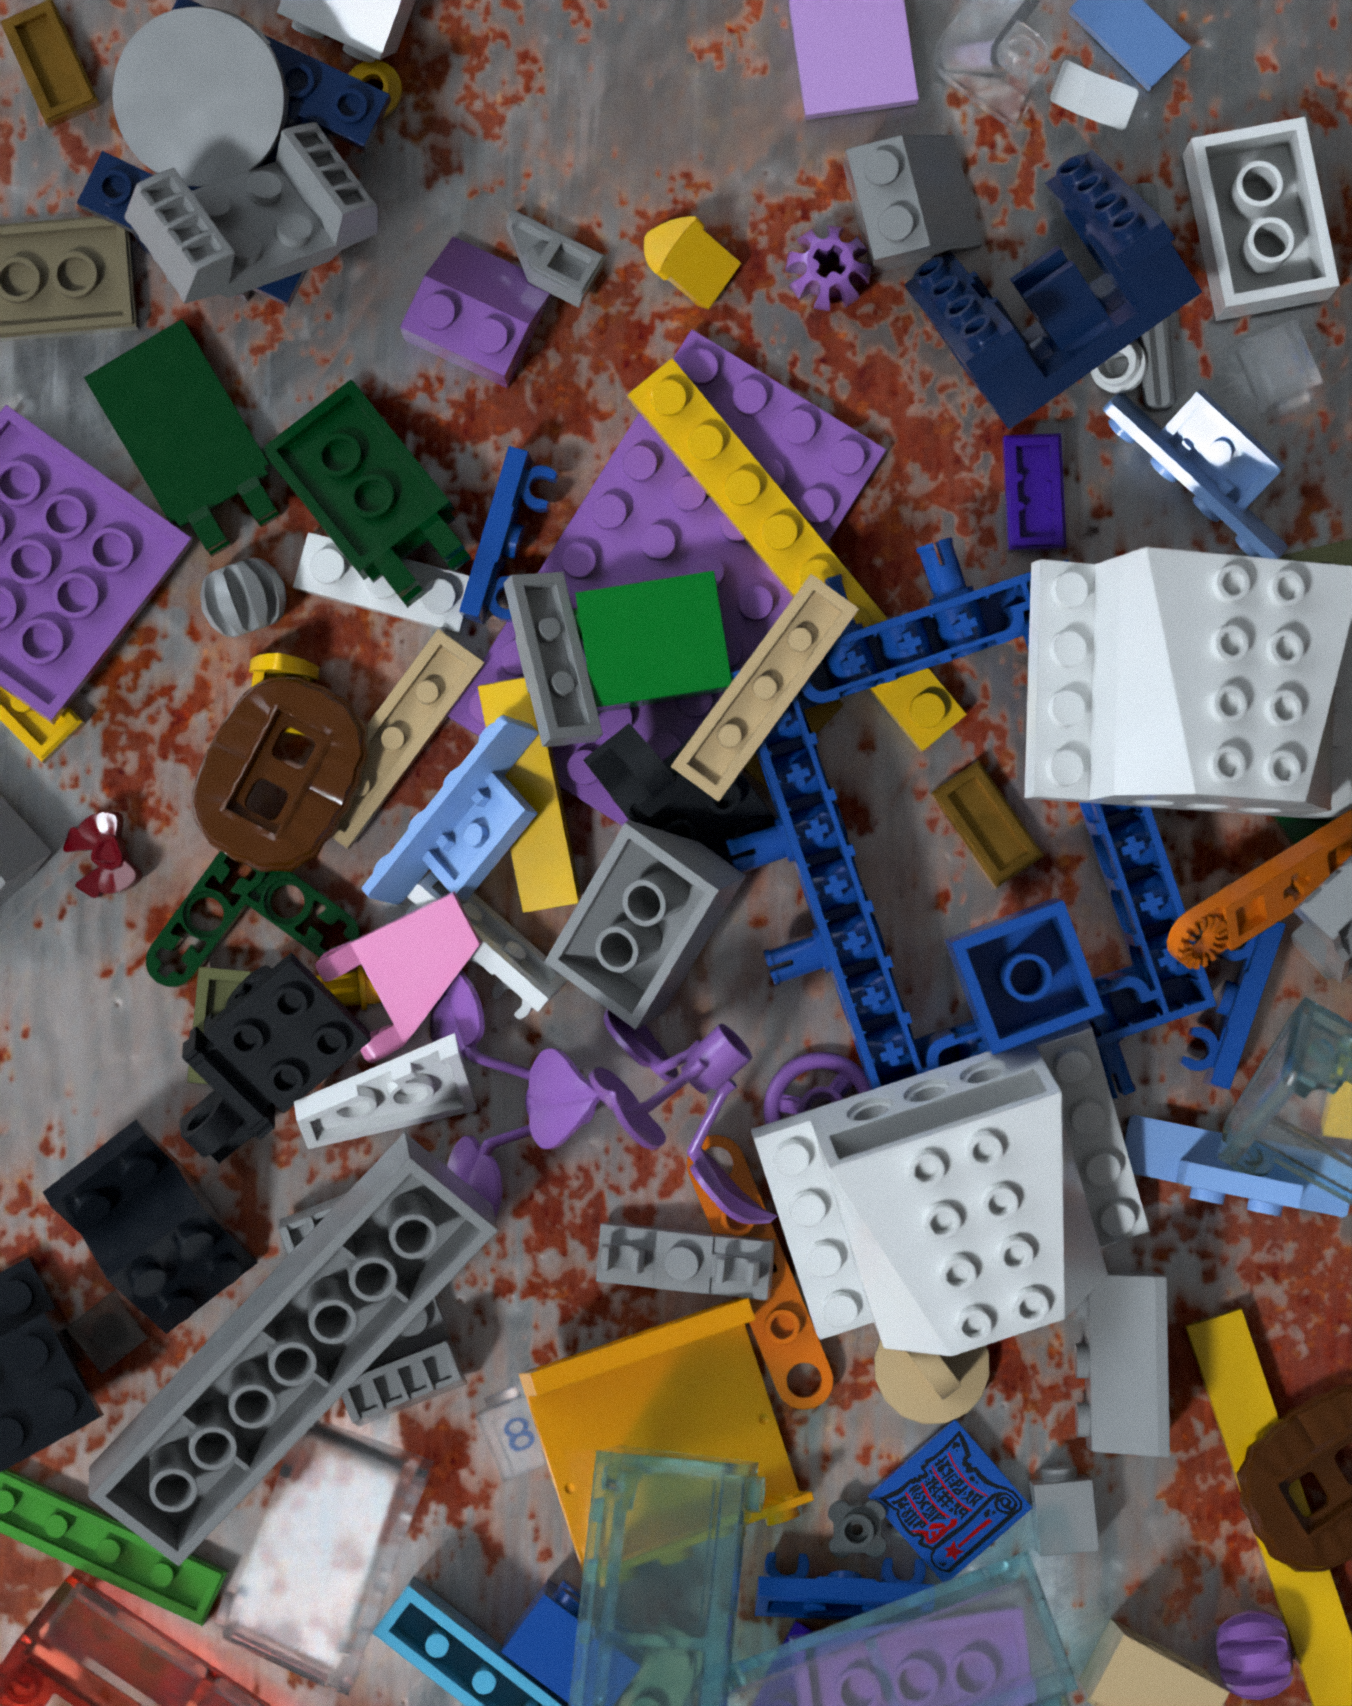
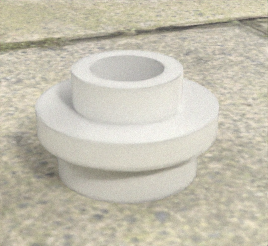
M1133 341L1092 370L1091 376L1095 383L1107 392L1115 394L1129 392L1135 389L1146 375V353L1138 342ZM1120 356H1126L1129 361L1127 370L1121 375H1114L1111 369L1113 361Z

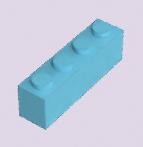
M414 1576L372 1632L465 1706H572L501 1653L503 1646Z

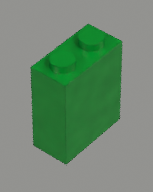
M714 571L575 593L578 608L572 609L580 642H583L586 667L598 713L721 694L731 684L732 679Z

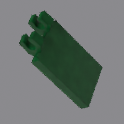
M183 319L84 377L169 522L174 526L178 524L180 528L190 523L211 557L231 546L211 510L240 493L261 528L280 517L279 512L260 480L269 476L267 471L272 467Z
M352 379L261 448L271 464L362 579L365 580L369 577L374 583L383 576L407 608L426 593L402 561L424 543L429 541L453 572L471 559L463 544L448 527L455 520L451 513L455 510L452 503Z

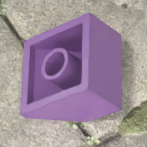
M453 236L425 274L401 323L400 329L405 341L508 389L552 294L529 283L522 268Z

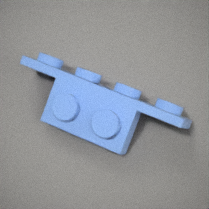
M1198 390L1163 429L1124 393L1115 395L1103 407V411L1111 417L1108 420L1111 429L1124 441L1130 444H1134L1137 441L1153 456L1150 462L1161 476L1172 483H1176L1179 480L1195 495L1192 499L1193 503L1207 518L1214 522H1218L1221 519L1237 534L1235 537L1236 543L1248 556L1279 559L1287 550L1288 545L1247 508L1285 468V465L1204 390Z
M502 715L483 730L479 736L478 743L460 766L453 769L446 776L443 787L427 807L414 816L409 823L407 832L390 853L377 862L373 874L362 886V890L368 898L396 905L401 904L430 869L450 893L455 891L459 899H469L538 814L505 777L507 772L538 735V731L530 723Z
M1131 1115L1128 1118L1124 1142L1133 1174L1191 1186L1189 1198L1224 1205L1226 1194L1248 1198L1246 1210L1279 1217L1282 1215L1283 1206L1338 1217H1346L1348 1215L1352 1196V1160L1138 1115Z

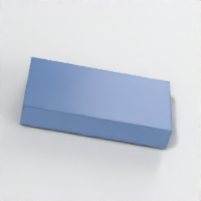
M1077 0L1068 12L1148 92L1191 49V46L1144 0Z

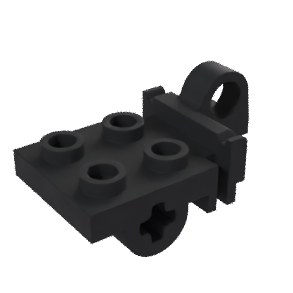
M628 723L583 759L617 806L624 812L628 820L700 842L733 867L732 860L752 854L754 849L731 856L726 844L727 839H735L775 826L774 819L776 818L741 772L718 802L670 767L692 736L662 761L650 745Z
M292 952L272 969L268 965L256 969L235 988L227 1000L226 1008L216 1016L211 1013L205 1018L204 1033L195 1026L190 1031L189 1039L183 1043L182 1059L214 1091L180 1118L181 1137L202 1157L211 1155L220 1164L250 1138L256 1136L261 1140L275 1128V1106L282 1113L289 1110L294 1105V1101L307 1095L371 1041L370 1031Z

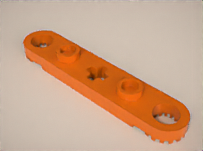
M1352 809L1182 914L1173 924L1168 934L1167 949L1170 955L1189 969L1199 970L1200 965L1202 967L1208 966V960L1215 961L1217 959L1215 956L1219 953L1221 954L1227 948L1233 951L1292 914L1293 910L1352 855ZM1199 929L1203 931L1202 936L1194 945L1191 944L1189 940L1194 941L1196 939L1192 935L1194 933L1199 935Z
M722 1135L706 1136L702 1149L705 1151L711 1147H721L728 1151L733 1161L732 1171L728 1176L745 1194L765 1209L740 1147L733 1140ZM688 1156V1174L712 1233L775 1240L774 1263L777 1270L773 1271L771 1297L768 1300L749 1298L755 1321L749 1323L781 1399L789 1406L800 1410L818 1407L826 1401L832 1391L833 1373L772 1224H744L726 1215L694 1178L690 1171V1166L694 1162ZM809 1363L820 1372V1386L815 1393L809 1396L796 1395L787 1385L788 1373L797 1364Z

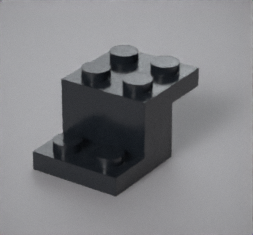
M137 1119L43 1191L50 1206L82 1235L106 1279L165 1334L181 1322L187 1320L195 1311L227 1286L233 1284L241 1275L258 1263L249 1247L221 1221L195 1177Z
M32 1256L0 1273V1473L104 1415L77 1366V1363L87 1357Z

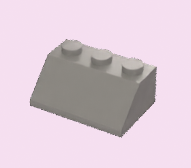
M628 820L623 824L544 963L636 1030L664 1014L746 875L700 842Z
M1107 1271L1108 1275L1073 1310L1075 1320H1084V1343H1075L1074 1345L1075 1378H1085V1402H1076L1075 1404L1076 1436L1086 1437V1447L1092 1452L1170 1457L1167 1277L1154 1271Z

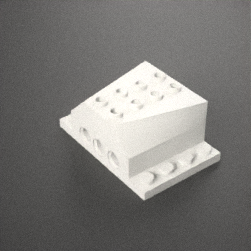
M1144 547L1098 564L1043 559L1032 562L1025 798L1335 820L1351 810L1352 566Z
M1088 1020L995 1055L985 1052L750 1129L819 1340L874 1323L884 1349L955 1356L1064 1320L1108 1275L1100 1248L1150 1232L1094 1032Z

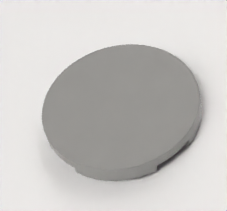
M198 6L185 7L163 13L147 22L133 35L118 60L113 80L112 97L115 117L120 132L131 151L143 164L156 174L175 167L188 186L203 187L244 172H249L267 159L279 142L281 132L286 124L289 108V91L285 84L280 63L264 34L250 22L234 13L214 7Z

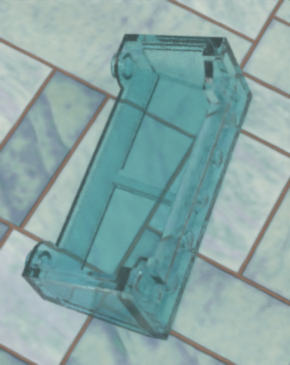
M622 1445L596 1450L569 1706H727L746 1524L750 1521L752 1512L761 1513L765 1499L766 1480L765 1477L757 1476L758 1462Z

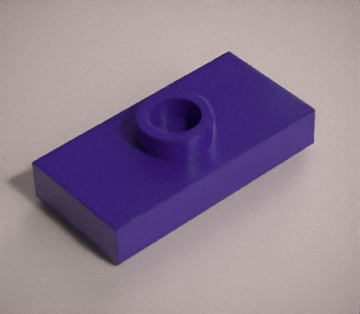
M1061 433L1003 436L1007 553L1065 550L1067 544Z

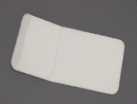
M1065 60L1061 66L1050 99L1053 103L1075 114L1118 130H1124L1127 127L1139 91L1132 86L1099 75L1069 60Z

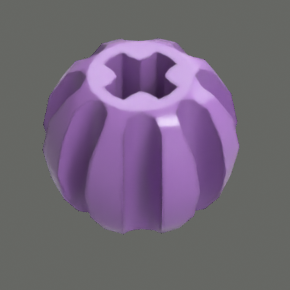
M827 225L828 237L825 239L818 238L814 234L813 229H810L797 239L799 245L806 253L793 251L788 253L785 270L788 273L802 275V277L793 281L789 287L799 300L809 293L815 294L818 298L813 309L830 311L829 299L832 297L839 298L846 308L860 298L859 293L851 284H869L872 266L855 261L864 256L868 250L858 236L849 243L842 242L840 237L844 230L843 227ZM831 258L839 262L837 272H830L826 278L818 274L820 264L826 265Z
M1247 1610L1232 1615L1220 1625L1216 1635L1218 1662L1222 1682L1229 1692L1243 1699L1263 1700L1280 1694L1290 1685L1294 1675L1288 1629L1279 1617L1266 1611Z

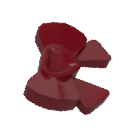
M101 812L87 817L79 827L70 828L63 847V851L66 853L92 850L91 860L99 867L75 884L77 889L91 898H100L104 893L113 894L127 891L136 886L142 879L143 874L129 859L125 842L121 837L124 820L123 815L119 812Z

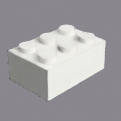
M1306 117L1191 138L1183 153V160L1216 321L1328 300L1340 284Z

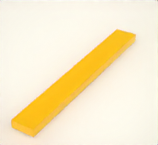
M1237 1308L1184 1327L1240 1491L1237 1472L1245 1460L1247 1447L1262 1437L1267 1427L1278 1421L1279 1418L1241 1308ZM1297 1479L1290 1485L1289 1493L1301 1514L1306 1517L1311 1512L1300 1480ZM1255 1535L1283 1622L1288 1629L1289 1639L1311 1705L1352 1706V1634L1330 1569L1314 1573L1295 1572L1287 1565L1270 1557L1263 1542Z

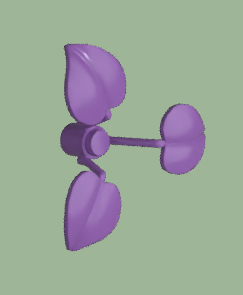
M461 969L432 1008L430 1020L432 1042L455 1033L463 1059L467 1056L471 1062L529 1080V1088L525 1098L529 1125L488 1138L483 1141L481 1146L474 1136H463L454 1146L447 1164L451 1171L492 1204L496 1217L502 1200L503 1188L499 1166L491 1156L493 1151L499 1146L530 1135L543 1149L558 1148L581 1125L588 1124L592 1120L600 1098L590 1081L584 1078L571 1058L560 1049H544L535 1059L531 1069L481 1053L475 1044L481 1040L484 1034L485 1020L483 1007L475 987Z
M606 1009L603 1017L604 1024L617 1043L639 1065L649 1067L661 1079L670 1083L647 1101L639 1103L635 1095L621 1079L608 1069L597 1067L588 1076L592 1087L602 1102L613 1111L616 1119L631 1138L644 1148L657 1150L665 1143L666 1135L648 1114L688 1082L702 1094H706L710 1089L717 1091L687 1149L688 1156L694 1162L690 1166V1171L712 1201L730 1218L744 1224L771 1223L778 1215L768 1212L754 1202L732 1181L718 1163L702 1149V1144L727 1095L737 1087L731 1078L752 1059V1054L746 1044L729 1027L719 1024L702 1041L697 1040L687 1050L670 1058L651 1034L646 1024L635 1030ZM686 1063L681 1067L682 1073L678 1076L677 1067Z

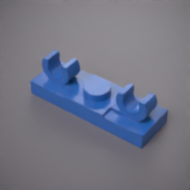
M512 446L508 447L459 610L466 620L484 625L488 609H490L497 619L504 622H512L510 609L502 608L498 603L499 595L505 590L503 583L510 576L499 578L500 571L504 569L507 557L516 559L522 544L525 526L517 524L521 501L523 499L525 505L535 512H548L549 502L544 499L535 498L531 494V488L538 480H547L552 483H557L558 474L550 467L535 466L531 468L533 460L526 450Z
M1277 922L1245 942L1239 950L1231 951L1227 948L1221 954H1218L1221 959L1229 962L1244 959L1240 973H1237L1235 981L1225 980L1219 993L1215 1013L1223 1016L1218 1027L1220 1028L1218 1037L1204 1027L1190 1028L1188 1035L1200 1038L1205 1042L1206 1054L1200 1060L1180 1056L1178 1061L1183 1068L1190 1071L1207 1069L1203 1080L1204 1084L1221 1090H1230L1286 924Z
M769 1552L765 1559L764 1576H758L755 1594V1616L876 1622L932 1616L935 1605V1584H923L926 1575V1566L923 1559H915L913 1577L906 1581L899 1580L894 1576L892 1571L893 1559L885 1557L881 1567L880 1582H876V1579L862 1578L860 1573L849 1570L833 1571L827 1576H817V1579L807 1578L809 1559L806 1554L799 1553L797 1571L794 1574L783 1575L776 1568V1552Z

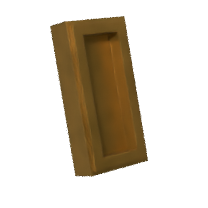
M47 0L0 21L49 129L101 106L53 0Z
M979 761L930 794L995 889L1044 856Z

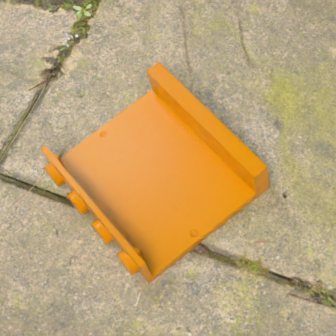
M749 1298L732 1299L518 1373L584 1577L592 1579L602 1578L604 1585L619 1583L638 1574L635 1565L657 1558L659 1566L677 1562L692 1555L690 1545L711 1538L713 1546L732 1542L747 1535L744 1528L745 1525L764 1518L767 1526L792 1520L800 1516L797 1506L814 1501L812 1492L799 1491L749 1339L745 1324L755 1321Z

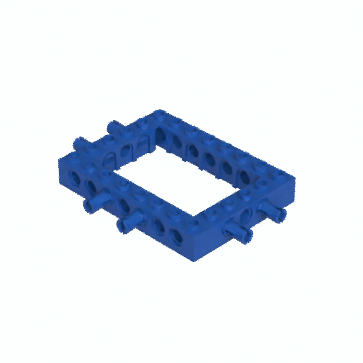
M952 537L935 542L942 565L939 563L933 543L916 548L934 596L933 599L929 600L930 606L863 628L862 623L856 624L853 617L756 750L778 818L774 819L775 826L735 839L730 838L726 840L731 856L754 849V853L732 860L734 867L742 873L787 858L788 863H794L816 929L811 930L812 936L771 950H763L768 967L791 960L789 964L769 970L774 986H778L782 982L823 968L825 973H831L870 1090L988 1051L983 1046L974 1019L914 1039L910 1023H912L910 1013L904 1007L891 970L894 966L890 955L884 949V940L875 915L872 913L875 911L872 900L865 893L855 864L854 856L856 852L853 844L849 843L847 839V830L839 807L835 803L837 796L834 788L830 787L816 746L819 742L815 732H812L804 710L896 680L929 667L944 664L953 659L992 646L1009 642L1021 636L1024 638L1029 653L1031 572L974 591L973 586H966L953 546ZM841 574L825 579L826 585L848 600ZM740 670L731 673L732 681ZM1078 802L1132 962L1130 966L1093 978L1105 1013L1088 1019V1022L1094 1032L1113 1100L1118 1098L1111 1078L1112 1074L1118 1092L1122 1093L1123 1096L1136 1091V1086L1132 1082L1119 1044L1120 1041L1124 1040V1037L1215 1007L1217 1004L1205 968L1200 965L1199 970L1189 969L1168 952V934L1176 920L1186 911L1151 807ZM1189 940V942L1193 945L1196 943L1195 940Z

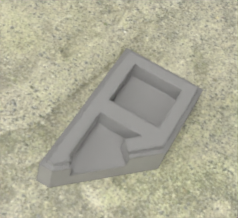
M513 209L509 214L506 228L527 281L579 308L601 273L607 257Z

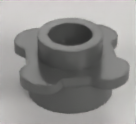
M837 1500L830 1506L828 1517L833 1522L834 1536L829 1542V1549L834 1556L846 1558L850 1553H866L870 1558H878L885 1552L887 1541L881 1534V1521L886 1516V1509L881 1502L869 1500L866 1503L853 1502L848 1504L845 1500ZM860 1524L863 1527V1532L855 1534L852 1531V1526Z

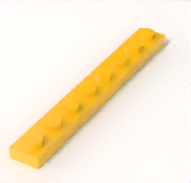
M673 358L668 360L627 395L629 401L720 511L724 513L745 538V541L792 597L795 596L810 574H813L824 583L825 579L841 574L848 601L859 608L854 615L856 624L862 623L863 628L888 620ZM929 668L868 689L920 752L924 751L967 715Z

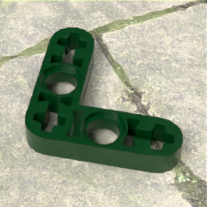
M220 851L151 944L146 954V967L153 980L165 987L179 988L189 984L197 977L199 967L205 966L248 906L318 957L327 952L322 947L326 940L324 934L313 926H309L306 936L297 930L311 918L317 902L326 907L317 917L332 926H336L341 920L348 925L344 935L350 941L361 937L362 932L358 922L349 913L294 873L288 871L260 872L252 868L257 872L255 877L251 881L240 878L230 890L241 895V898L234 906L225 894L209 888L210 883L215 877L220 884L225 885L233 874V869L227 864L230 857ZM286 885L297 887L304 896V907L301 913L291 919L279 917L274 912L272 906V898L275 892ZM205 898L217 900L224 911L221 925L209 932L199 930L192 920V910L195 904ZM181 924L191 936L206 941L207 944L201 952H199L195 945L191 944L182 957V961L188 966L183 974L173 971L166 977L161 972L165 962L159 956L164 949L174 952L183 943L185 938L175 935V931Z

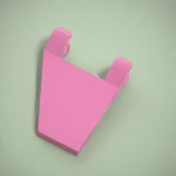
M455 891L353 941L323 953L315 966L320 977L325 982H329L362 964L393 1022L371 1031V1041L360 1049L365 1060L368 1063H374L403 1047L479 947L481 940Z

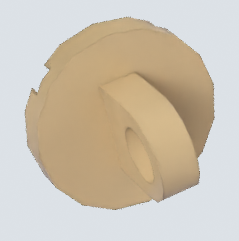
M879 1339L874 1355L875 1381L884 1400L902 1417L922 1424L948 1423L967 1414L983 1396L990 1376L989 1352L986 1346H982L950 1357L884 1349L881 1339Z

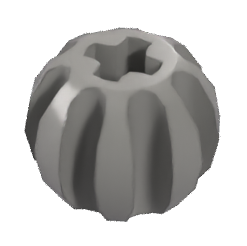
M255 557L210 572L203 580L200 592L202 612L210 626L221 635L235 638L277 623L284 615L287 602L285 584L277 570L265 560Z

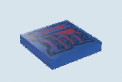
M956 1419L942 1427L867 1494L870 1500H877L883 1504L886 1509L885 1517L944 1585L1032 1509V1506Z

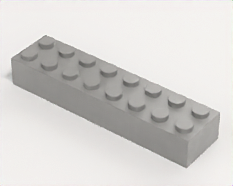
M404 1132L89 1466L88 1498L177 1566H180L498 1231L492 1204Z

